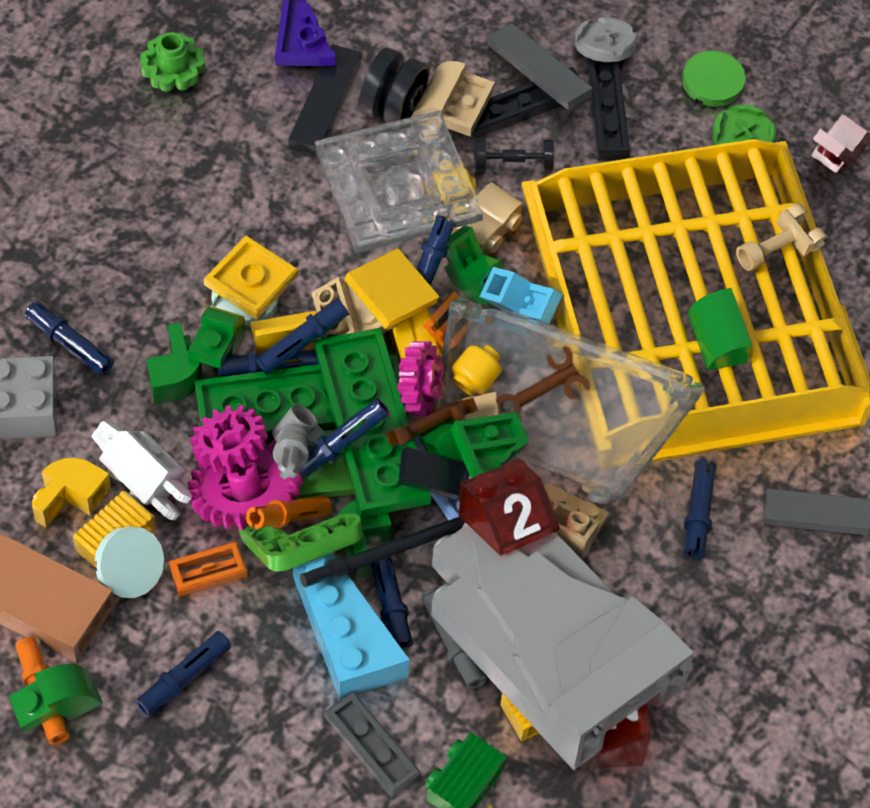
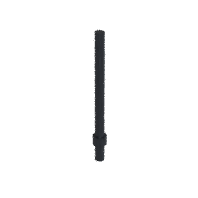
M478 509L343 559L339 556L325 561L324 566L300 574L301 583L306 588L328 579L331 582L347 576V572L435 541L446 535L454 534L462 529L463 525L474 516L480 517L484 512Z

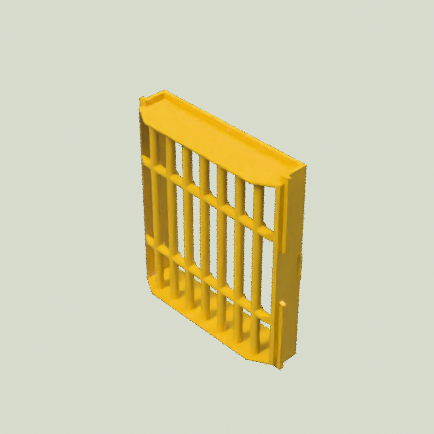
M758 139L565 168L537 182L535 180L522 182L521 186L526 201V208L549 288L563 294L555 313L563 345L572 351L573 364L579 375L584 376L590 383V389L586 390L583 384L577 381L602 471L866 425L870 414V376L845 305L839 303L821 249L810 252L806 256L800 253L822 320L818 317L794 245L791 242L780 249L806 322L787 325L764 259L763 264L755 268L754 272L773 328L754 331L720 227L735 225L740 228L745 243L753 241L758 245L759 242L752 222L767 220L772 223L774 232L777 235L783 232L777 225L781 211L789 209L797 203H800L808 212L802 215L805 220L799 224L806 234L817 228L786 141L776 143ZM769 176H773L776 188L778 190L782 204L780 205ZM756 178L766 207L748 210L738 181ZM725 183L734 212L716 215L706 186ZM693 188L702 217L684 220L675 191ZM661 193L670 222L652 225L643 196ZM630 198L638 227L619 230L611 201ZM598 203L606 232L587 235L579 206ZM566 209L574 237L553 241L545 212ZM703 230L708 233L726 289L732 288L752 344L749 359L762 396L761 399L742 400L732 366L718 369L729 404L709 407L693 356L701 354L697 340L688 341L656 240L657 237L671 235L676 238L697 302L702 297L708 295L688 232ZM639 240L644 243L675 344L655 346L624 246L625 242ZM608 246L612 249L642 350L622 352L591 248ZM569 251L579 253L609 355L587 358L557 253ZM826 332L828 333L830 342L832 344L836 359L838 361L846 385H842V382L840 380L835 362L833 360L827 339L824 334ZM808 336L812 339L828 387L809 390L792 338ZM772 341L779 344L795 393L776 396L759 344ZM677 358L681 361L696 410L676 413L660 360ZM643 363L648 367L661 409V416L642 419L627 366ZM610 369L615 373L629 420L628 425L610 433L592 375L594 371Z

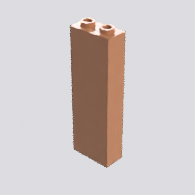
M0 533V624L26 638L34 637L38 644L77 663L115 606L113 590Z

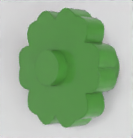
M169 32L159 35L155 39L150 40L147 43L148 50L140 54L142 75L150 78L152 87L160 88L165 92L171 91L174 87L183 91L188 89L190 86L198 83V74L205 71L203 49L195 47L194 39L185 37L183 34Z

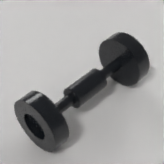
M475 140L474 170L475 172H485L486 159H502V162H525L526 159H541L542 172H553V140H542L541 153H526L525 149H502V153H486L485 140Z

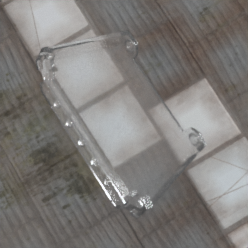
M451 301L441 358L445 371L442 380L443 393L440 398L434 399L433 410L447 406V403L462 401L463 398L471 397L461 391L452 381L454 377L452 365L471 345L482 348L488 345L501 356L498 362L503 369V374L488 391V393L496 392L498 396L502 394L515 395L558 371L549 366L546 356L551 355L555 363L562 364L566 361L567 357L562 347L567 346L573 353V364L579 375L584 376L588 380L590 389L586 390L581 382L575 381L570 387L575 398L570 399L564 392L563 383L521 407L518 416L529 438V443L518 456L525 462L583 484L582 490L588 493V499L608 504L609 500L624 498L701 397L705 386L697 382H693V385H691L693 377L689 374L515 311L500 308V311L496 309H482L481 311V303ZM510 400L500 404L501 414L511 413L514 409V404Z

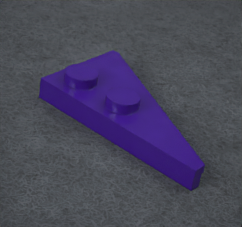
M283 0L274 56L276 66H336L337 64L335 52L331 50L326 40V35L323 29L319 27L318 20L306 0Z

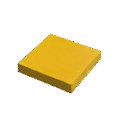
M246 235L204 278V285L257 320L298 277V269Z
M399 248L348 272L344 279L385 329L436 304L439 299V295Z

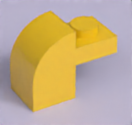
M65 458L51 463L42 471L45 488H40L32 500L31 505L35 522L47 528L67 502L91 516L111 491L109 473L91 462L80 458Z

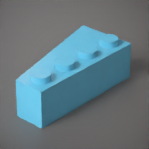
M332 553L293 568V578L339 700H342L351 692L358 695L408 679L409 658L348 575L333 582L328 579L306 588L302 585L300 574L324 566L325 561L335 558Z

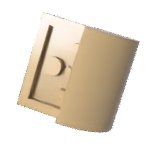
M458 61L443 62L436 68L411 116L410 123L439 134L444 127L471 136L494 91L495 82L465 72L466 63Z
M340 277L311 292L317 313L338 298L350 314L326 332L327 336L324 338L380 327L382 334L397 326L394 325L385 329L352 288Z
M546 483L540 492L536 491L530 499L531 510L523 529L545 521L580 558H585L590 551L594 539L605 525L609 512L559 487Z

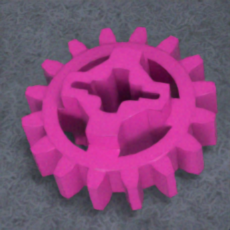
M431 341L410 342V346L404 349L406 358H401L399 364L400 379L397 385L398 391L402 395L401 402L406 403L405 411L410 412V416H427L432 414L433 409H437L436 399H441L443 393L442 380L445 372L444 366L440 362L441 356L436 355L437 346L432 345Z
M228 405L223 413H219L215 409L213 410L212 418L202 417L203 426L194 427L195 436L190 438L196 460L201 461L203 468L206 469L212 465L214 472H218L222 466H226L227 471L231 472L235 464H239L240 467L244 468L246 467V459L256 460L257 455L255 451L265 449L263 441L268 439L263 419L261 415L257 416L255 409L252 408L246 412L244 405H240L236 411H232L230 405Z

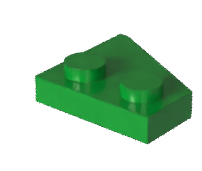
M517 412L454 421L450 428L474 486H479L524 450L529 443V438Z

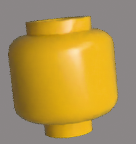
M476 345L469 346L452 365L454 375L452 381L461 391L471 397L474 394L482 395L488 393L503 374V369L498 362L501 356L488 345H485L483 348Z

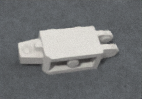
M102 421L91 437L103 452L99 460L108 468L107 472L115 480L122 482L130 490L131 497L142 505L152 504L164 517L173 521L176 520L180 512L168 497L171 494L178 501L186 504L191 500L192 493L180 482L186 471L146 431H124L111 421Z

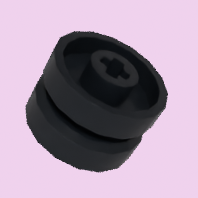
M388 47L383 48L371 63L362 84L358 99L360 113L374 119L383 115L386 124L400 130L405 129L411 122V116L428 85L430 76L429 65L415 58L405 62L402 53Z

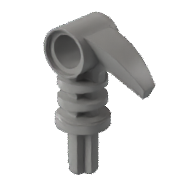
M299 404L292 405L272 431V435L276 440L273 458L278 464L280 477L285 480L288 477H297L299 468L304 466L308 460V445L313 447L317 444V439L320 436H327L318 425L315 415L309 409ZM331 460L329 461V463H330L331 465H333V464L336 462V461L333 462V461H331Z

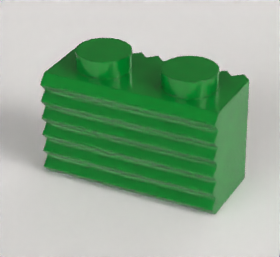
M470 732L464 741L457 739L447 753L446 758L449 761L442 770L436 767L425 783V786L428 787L426 801L437 808H477L484 796L487 795L488 791L503 773L507 756L492 745H489L486 741H482L474 733Z

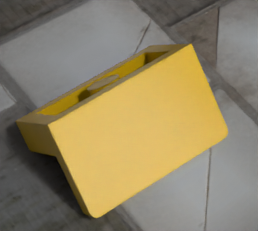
M316 310L250 322V331L256 354H261L268 350L283 337L306 322L305 317L309 314L313 316L317 314ZM314 341L303 349L314 347Z

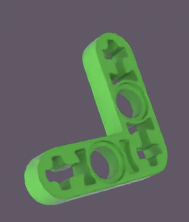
M351 513L336 516L290 535L282 528L277 529L272 526L254 529V527L247 524L243 530H239L241 540L272 571L289 570L355 544L364 537L360 516Z

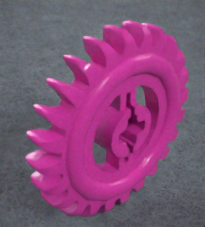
M264 440L265 449L255 451L257 455L256 460L246 459V467L244 468L240 467L239 464H235L231 472L227 471L226 466H222L218 472H214L212 465L205 469L201 461H198L199 470H191L192 480L188 481L189 492L192 493L190 502L194 512L200 514L203 521H211L212 526L220 527L224 524L225 529L231 530L235 525H238L239 530H243L248 524L246 513L250 507L267 505L270 501L277 499L287 502L297 498L300 494L299 487L303 483L301 473L299 472L295 478L288 477L286 480L281 478L278 464L273 458L276 440L269 444L268 449Z

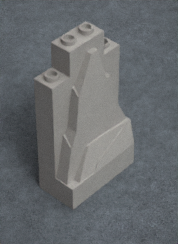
M487 511L480 517L474 516L463 525L462 529L451 536L446 535L435 544L432 567L447 583L434 593L431 615L564 761L575 770L602 750L605 733L639 707L650 700L658 709L685 689L694 652L665 622L635 597L632 596L629 599H625L615 595L545 521L539 524L540 530L516 540L490 511Z

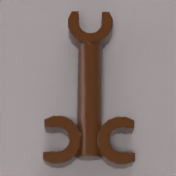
M564 346L562 348L567 356L564 363L557 364L551 355L546 356L549 366L558 371L515 395L502 394L497 398L496 402L501 404L506 400L512 401L514 404L512 412H517L519 415L521 407L563 383L564 392L570 399L575 398L570 389L573 382H581L586 390L590 389V383L584 376L579 375L573 364L572 351L567 346Z
M474 398L447 403V406L432 410V414L385 433L390 446L398 443L401 445L412 440L415 436L452 419L459 420L464 418V415L477 412L478 408Z

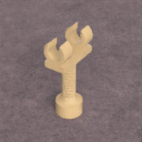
M797 203L780 213L777 225L783 232L758 245L753 241H749L737 248L736 255L741 266L745 270L751 271L763 264V256L791 242L803 256H806L810 252H814L824 246L825 242L823 240L828 238V236L820 227L806 234L799 224L805 220L802 215L808 212L800 203Z

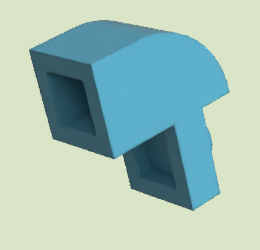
M493 267L479 297L522 320L534 324L540 322L549 325L563 294L555 289L533 284L515 272Z

